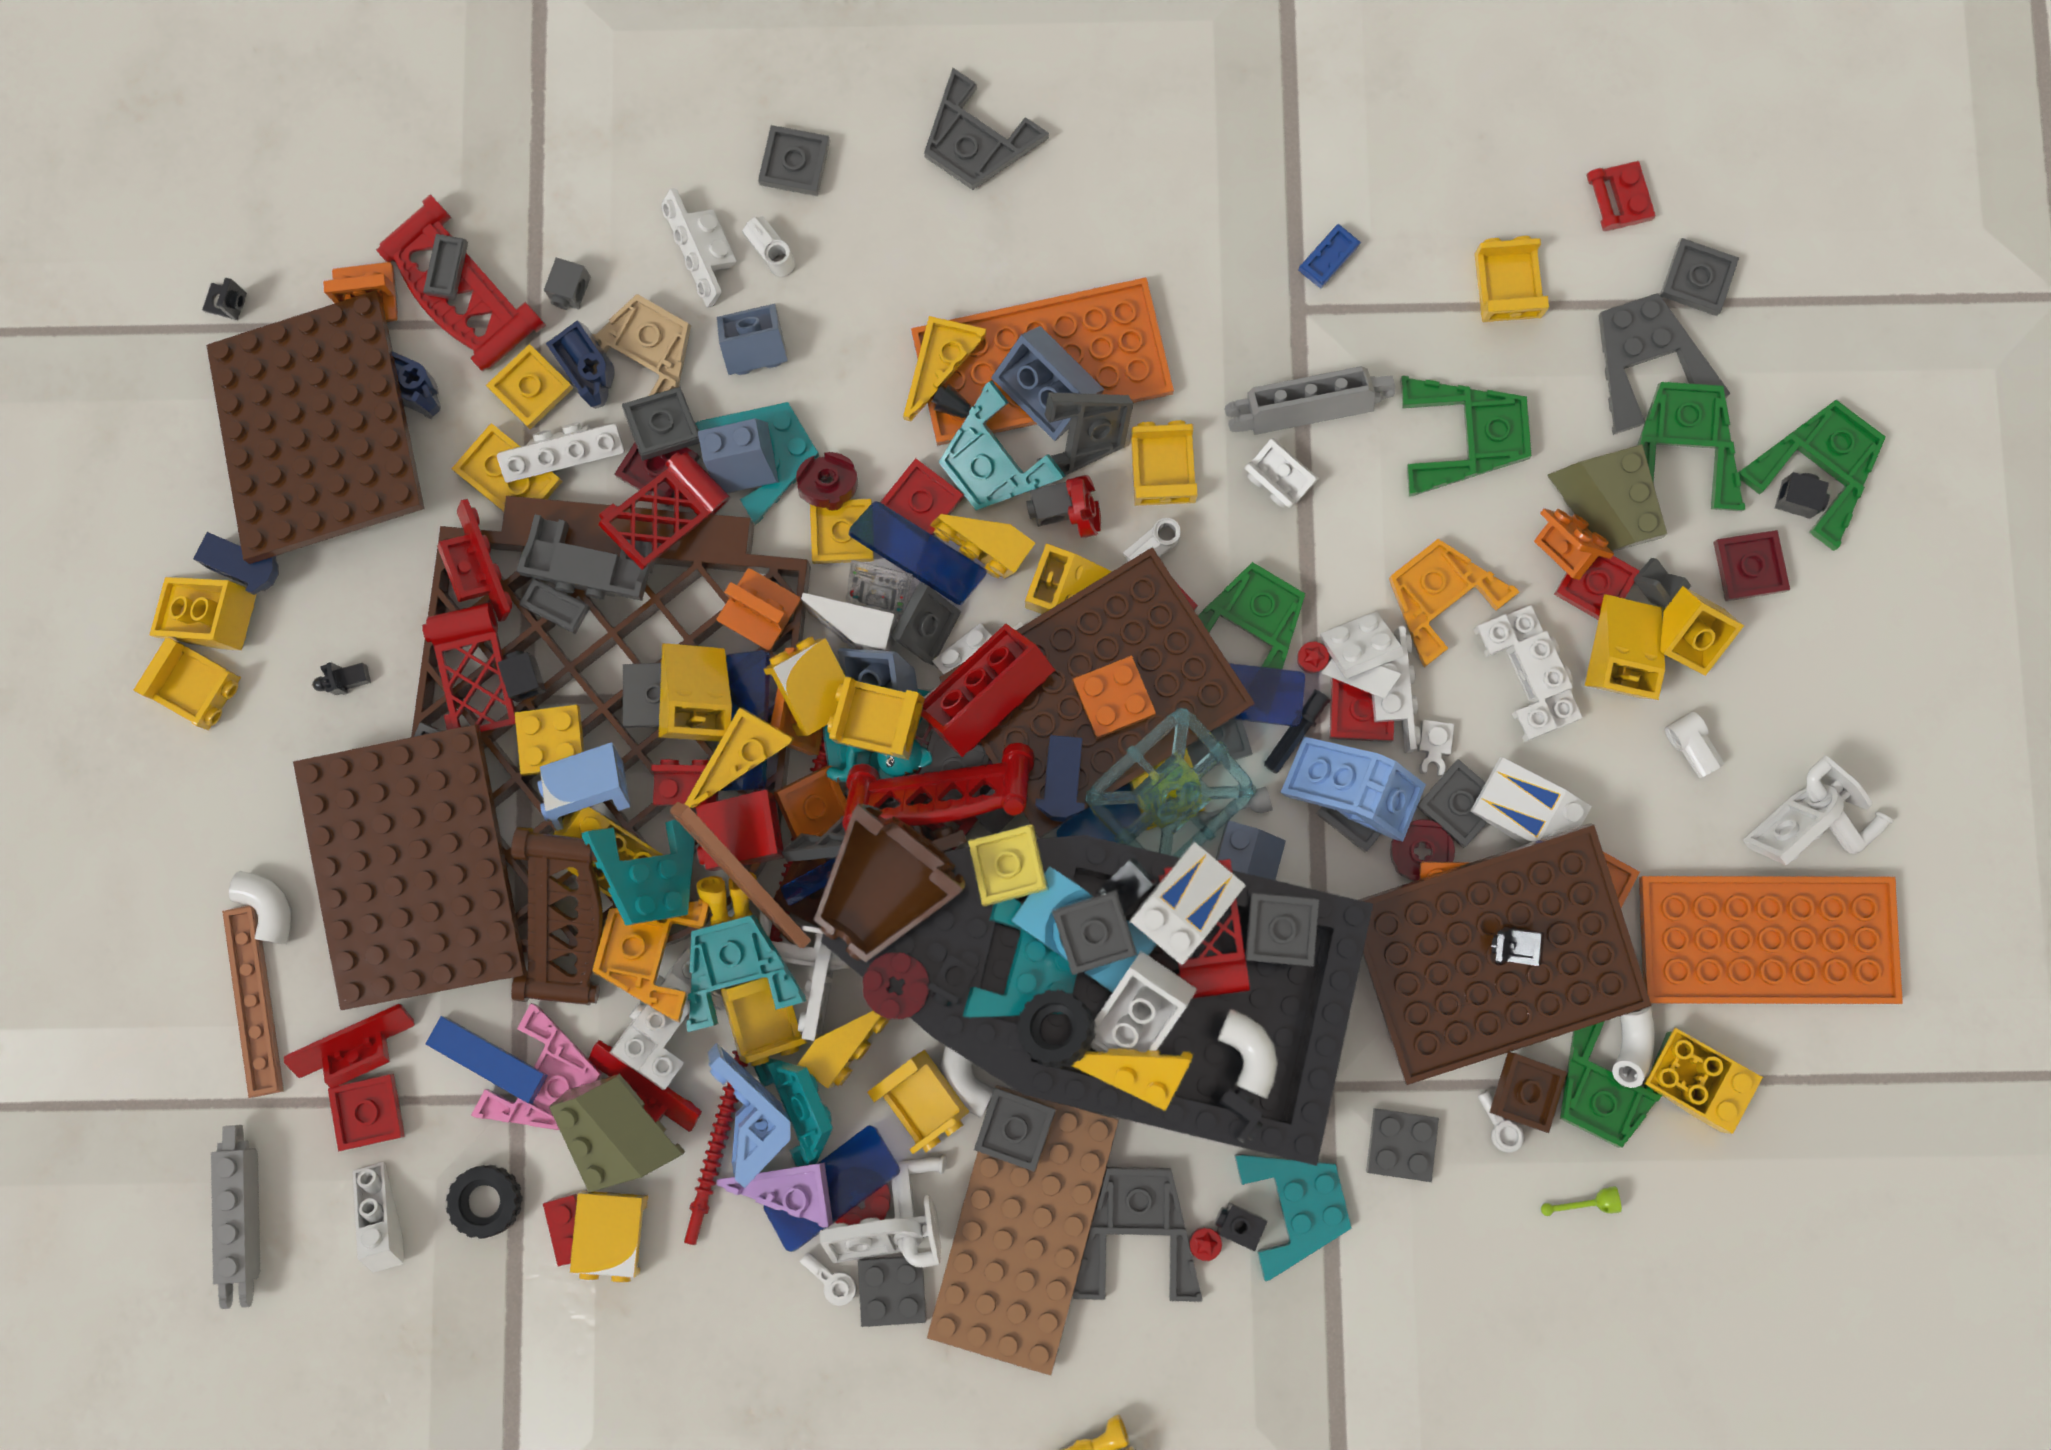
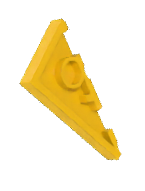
M929 316L903 415L904 420L912 421L936 394L939 387L946 383L985 338L986 329Z
M739 708L684 805L690 808L696 807L791 744L795 738L744 708Z
M1108 1048L1107 1052L1087 1051L1081 1061H1076L1072 1066L1166 1111L1192 1060L1193 1054L1182 1052L1181 1056L1160 1055V1051L1155 1050L1139 1052L1134 1049Z

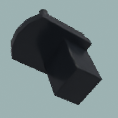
M329 662L326 665L320 666L325 676L315 678L312 686L319 692L326 691L334 695L348 694L347 689L371 683L368 667L364 663L342 668Z

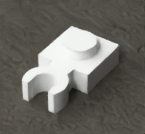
M1430 720L1421 721L1420 745H1418V752L1426 753V758L1420 764L1421 774L1427 773L1429 763H1434L1437 766V776L1444 774L1446 766L1441 757L1442 755H1451L1454 724Z

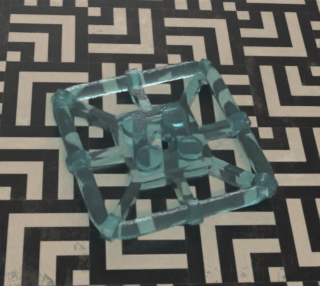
M1177 708L1175 712L1161 721L1135 746L1131 745L1126 749L1128 753L1100 777L1090 790L1086 791L1085 802L1088 803L1091 811L1115 835V841L1120 844L1145 849L1136 838L1155 822L1162 830L1159 853L1171 855L1174 834L1191 820L1199 831L1172 855L1181 858L1194 842L1201 846L1207 840H1213L1216 837L1214 833L1239 812L1251 797L1255 796L1256 786L1253 785L1249 775L1228 753V747L1224 742L1218 741L1197 716L1189 712L1187 708ZM1175 727L1172 755L1155 770L1145 760L1143 755ZM1188 727L1209 749L1208 754L1193 768L1184 760ZM1136 762L1149 775L1133 791L1104 792ZM1220 762L1239 784L1237 786L1208 787L1201 778ZM1177 789V797L1174 800L1171 798L1166 800L1168 793ZM1234 798L1206 825L1196 815L1212 799ZM1137 803L1144 813L1131 825L1124 827L1104 805Z

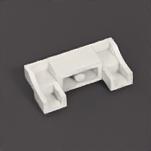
M1532 605L1508 615L1505 614L1473 629L1476 635L1480 633L1486 647L1484 651L1486 657L1507 649V654L1531 704L1512 713L1513 718H1518L1525 735L1522 738L1524 742L1583 718L1570 691L1573 688L1571 684L1573 682L1571 671L1566 665L1562 664L1559 658L1560 649L1555 638L1550 637L1548 631L1543 632Z
M689 948L683 951L664 978L661 975L657 977L655 986L687 993L680 1023L673 1021L640 1001L629 1015L633 1021L609 1052L662 1090L667 1088L684 1064L683 1061L664 1047L690 1012L688 994L691 993L692 973L689 972ZM720 989L712 991L711 996L714 1007L719 1011L723 1010L725 1006Z

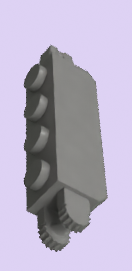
M1360 366L1253 387L1247 392L1248 398L1229 402L1224 410L1226 416L1233 417L1228 423L1230 431L1236 433L1253 430L1254 435L1374 412V404L1395 395V383L1392 376H1370L1368 369Z
M243 1125L223 1126L222 1143L217 1144V1151L211 1152L213 1285L218 1284V1301L221 1309H229L232 1305L233 1283H238L240 1306L250 1307L253 1303V1280L257 1279L260 1273L258 1153L256 1148L249 1147V1141H244Z

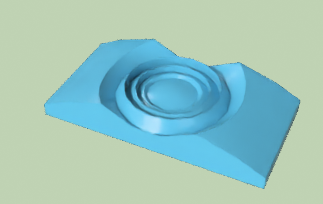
M1049 866L1044 872L1048 890L1028 895L1011 921L1068 961L1052 909L1093 896ZM1128 920L1127 923L1137 955L1084 971L1085 974L1112 993L1139 953L1142 951L1149 956L1156 946L1152 939Z

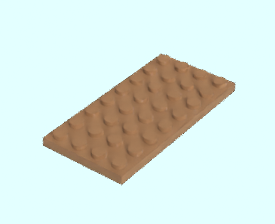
M996 1085L995 1088L1055 1108L1056 1112L1035 1172L977 1152L927 1338L1051 1376L1119 1119L1023 1095L1017 1090Z

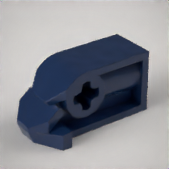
M577 320L548 341L546 345L577 388L581 398L592 408L596 409L606 404L608 392L614 379V366L588 327ZM594 364H598L596 367L598 372L596 374H593L595 371L593 368Z
M392 351L404 406L432 419L441 409L436 396L439 392L434 378L420 363Z
M206 532L193 560L207 569L246 585L245 591L253 595L260 591H266L273 586L279 575L276 556L248 564L243 560L241 546L209 532Z
M1050 735L1044 799L1036 798L1035 806L1051 821L1066 822L1084 811L1085 803L1077 802L1082 738Z

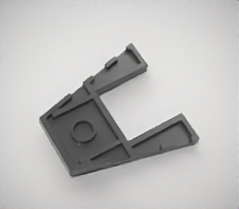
M1659 293L1602 311L1598 315L1603 353L1605 352V376L1609 386L1610 397L1608 402L1609 410L1612 412L1613 435L1642 426L1645 423L1624 370L1626 368L1676 352L1689 384L1720 385L1724 387L1725 398L1730 395L1727 387Z
M1107 1167L1077 1277L1073 1299L1105 1300L1106 1234L1170 1235L1169 1300L1202 1302V1295L1171 1168Z

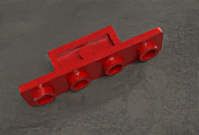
M463 499L457 508V514L465 535L439 541L437 547L458 602L489 595L498 621L502 622L507 619L511 612L512 600L507 591L504 592L501 586V572L496 563L493 564L489 554L491 548L486 535L482 536L479 529L480 519L475 507L471 508L468 499Z
M401 1004L394 1005L283 1057L284 1063L298 1078L323 1068L324 1082L332 1089L389 1063L387 1038L415 1025L414 1019Z
M601 1040L594 1044L588 1059L609 1077L620 1074L645 1103V1111L655 1122L660 1121L665 1115L688 1132L693 1130L702 1111L691 1101L684 1099L668 1086L665 1090H662L643 1075L609 1053L613 1047L608 1046Z

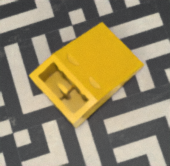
M940 514L930 524L935 528L933 533L947 543L950 540L960 546L958 551L972 561L975 558L985 564L983 569L997 579L1000 576L1005 579L1014 574L1036 543L1011 524Z
M1046 543L1025 599V608L1044 614L1112 571L1075 553Z
M1604 594L1584 686L1636 698L1659 700L1665 673V656L1660 651L1663 623L1661 607Z
M663 643L659 737L720 742L731 723L732 712L725 648Z
M591 806L567 814L563 820V829L556 830L553 834L582 838L581 833L586 831L614 828L619 859L621 861L663 855ZM594 861L593 866L599 889L611 897L607 889L610 885L602 869H597ZM573 867L566 868V870L574 875L579 876L577 869Z
M871 1011L815 1039L797 1065L807 1067L809 1074H812L816 1081L827 1089L835 1085L838 1087L842 1086L853 1071L849 1068L852 1061L863 1058L872 1045L868 1042V1039L874 1032L880 1034L890 1019H886Z
M1674 1028L1644 1084L1693 1117L1721 1133L1733 1134L1763 1077L1681 1030Z

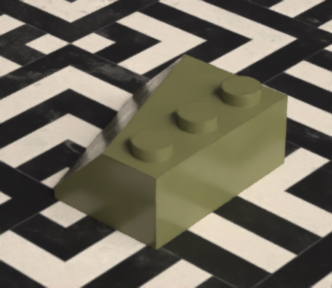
M1642 444L1584 460L1547 475L1574 514L1579 515L1589 523L1587 528L1592 533L1596 532L1603 536L1609 542L1607 547L1612 552L1658 540L1667 535Z
M620 1074L569 1089L549 1106L588 1192L641 1178L685 1153L679 1143L674 1145L664 1133L667 1129L659 1120L655 1122L645 1111V1103Z

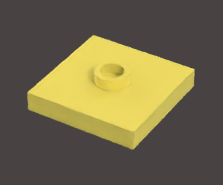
M1032 824L968 841L983 906L1048 890L1036 834Z

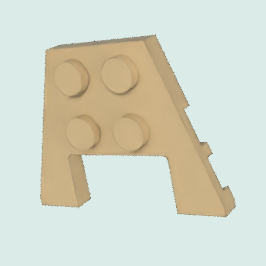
M636 294L609 319L610 322L597 334H593V336L605 353L608 352L609 348H613L659 375L655 386L649 394L650 396L679 387L691 325ZM594 364L593 368L595 371L593 372V374L596 373V367L598 364Z

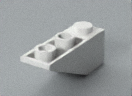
M381 1162L354 1170L353 1186L358 1260L373 1273L404 1264L402 1231L386 1164Z

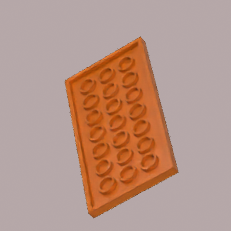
M1147 277L949 320L986 329L985 338L942 387L946 389L948 384H950L972 407L983 392L982 389L985 384L993 381L1009 402L986 422V425L993 434L1037 424L991 377L1019 337L1039 326L1104 388L1101 394L1129 395L1132 402L1136 403L1173 395L1174 393ZM927 325L911 328L917 358L919 357ZM931 399L928 402V408L937 446L949 444L966 418H959L935 411L936 404L931 402Z
M1639 877L1643 980L1651 1003L1903 1004L1895 877Z

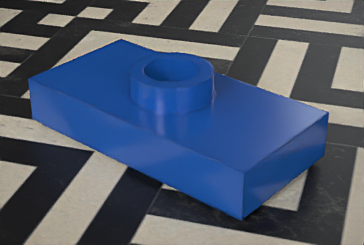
M1337 224L1299 266L1298 271L1322 289L1360 246L1361 242L1340 224Z

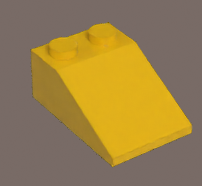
M165 577L149 636L162 639L168 637L178 642L217 649L242 651L257 594L253 595L245 591L246 587L229 580Z

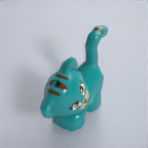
M915 738L909 760L877 753V760L880 766L878 771L879 779L909 776L919 768L932 764V754L926 747H922ZM847 746L845 753L846 768L839 770L835 767H830L826 772L827 777L835 782H846L849 770L857 765V754L866 750Z

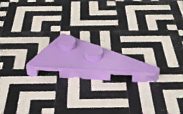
M824 1163L761 1172L745 1188L734 1177L717 1180V1185L730 1193L741 1194L770 1208L787 1211L789 1215L797 1218L803 1217L819 1223L818 1226L821 1227L833 1225Z

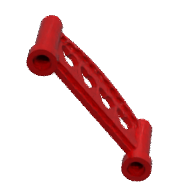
M430 194L422 201L424 205L379 243L380 246L376 251L387 263L391 261L397 263L406 285L419 305L445 332L474 351V355L470 359L483 372L485 369L493 367L534 330L538 333L546 324L526 302L515 309L467 253L457 294L472 292L465 314L458 315L456 307L449 305V299L426 295L423 292L428 270L424 272L419 271V264L411 261V255L414 252L433 249L436 234L451 236L443 225L452 217ZM492 313L486 333L480 337L476 336L475 329L467 325L468 319L472 316Z
M1012 743L1003 750L1002 763L879 779V773L874 767L867 764H857L849 770L846 781L849 792L842 823L846 832L852 813L858 804L878 808L891 797H894L900 805L896 808L886 807L882 809L880 816L885 819L895 816L909 826L950 822L1004 808L1005 812L1010 815H1018L1022 813L1027 804L1029 772L1034 766V752L1026 744ZM982 785H989L995 791L994 794L989 796L971 797ZM952 789H957L963 795L958 800L940 801ZM921 793H926L932 799L927 804L917 803L916 805L908 806Z

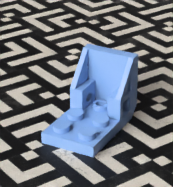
M1304 736L1280 793L1288 798L1337 810L1356 823L1389 838L1403 842L1426 784L1397 761L1381 754Z
M716 1043L708 1051L710 1061L708 1065L711 1067L710 1073L721 1084L724 1085L726 1082L731 1084L735 1090L733 1094L744 1104L735 1114L731 1162L735 1180L745 1188L790 1141V1119L784 1105Z

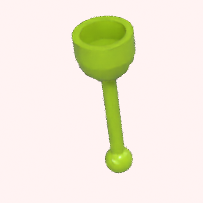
M1616 1186L1601 1189L1593 1200L1559 1205L1544 1203L1541 1206V1212L1545 1216H1550L1553 1212L1597 1206L1599 1210L1613 1214L1622 1212L1618 1189Z

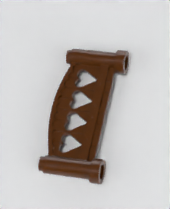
M517 827L512 839L513 859L528 860V970L526 975L513 978L512 1000L528 1002L529 999L581 1005L596 1004L599 998L600 987L591 982V978L594 973L592 969L603 931L602 900L593 862L598 861L590 845H585L583 838L535 833L532 828ZM568 867H573L579 873V876L575 879L579 887L577 889H570L552 875ZM568 896H573L578 900V905L575 907L578 917L571 918L552 904ZM566 925H574L578 930V933L574 936L578 945L570 946L551 932ZM567 953L575 954L577 962H575L574 966L577 969V973H568L552 962V960Z

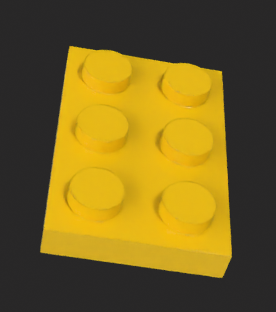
M492 423L451 468L503 512L506 496L548 499L563 482L553 472L505 482L497 454L498 452L520 446Z

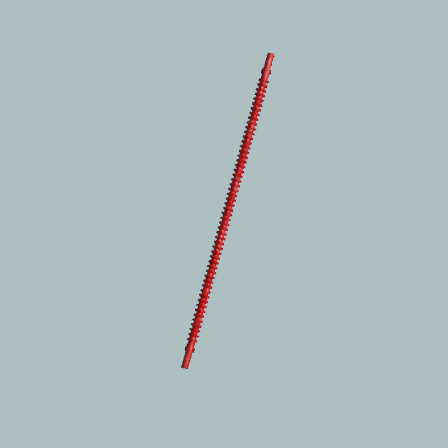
M823 734L819 755H817L816 759H812V762L815 764L814 768H810L812 773L827 766ZM793 861L783 865L786 871L782 872L781 876L784 878ZM772 924L770 940L782 942L783 939L780 938L781 932ZM737 1050L732 1051V1054L735 1055L734 1059L742 1067L749 1066L748 1063L739 1059ZM728 1082L727 1086L722 1087L725 1094L720 1096L722 1104L717 1106L720 1112L715 1114V1117L718 1118L717 1122L712 1124L715 1130L710 1132L712 1141L707 1142L710 1145V1149L705 1150L707 1159L702 1160L705 1167L700 1169V1172L703 1173L702 1177L697 1179L700 1185L695 1187L697 1195L689 1208L692 1213L684 1243L696 1245L704 1214L709 1212L708 1199L710 1195L714 1194L711 1187L716 1185L714 1177L719 1175L716 1169L722 1165L719 1162V1158L724 1157L721 1150L726 1148L724 1140L729 1139L726 1132L731 1130L729 1122L734 1120L731 1114L736 1112L734 1104L739 1102L733 1094L735 1090Z

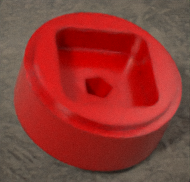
M1312 641L1304 644L1297 654L1299 667L1304 672L1310 674L1322 671L1329 661L1328 650L1319 642Z
M1201 1227L1191 1234L1189 1246L1192 1254L1197 1259L1210 1261L1220 1254L1222 1241L1215 1230L1209 1227Z

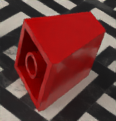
M767 789L696 806L697 816L743 866L784 859L781 853L784 850L776 798ZM701 846L697 847L700 865H705V869L710 872L722 870Z

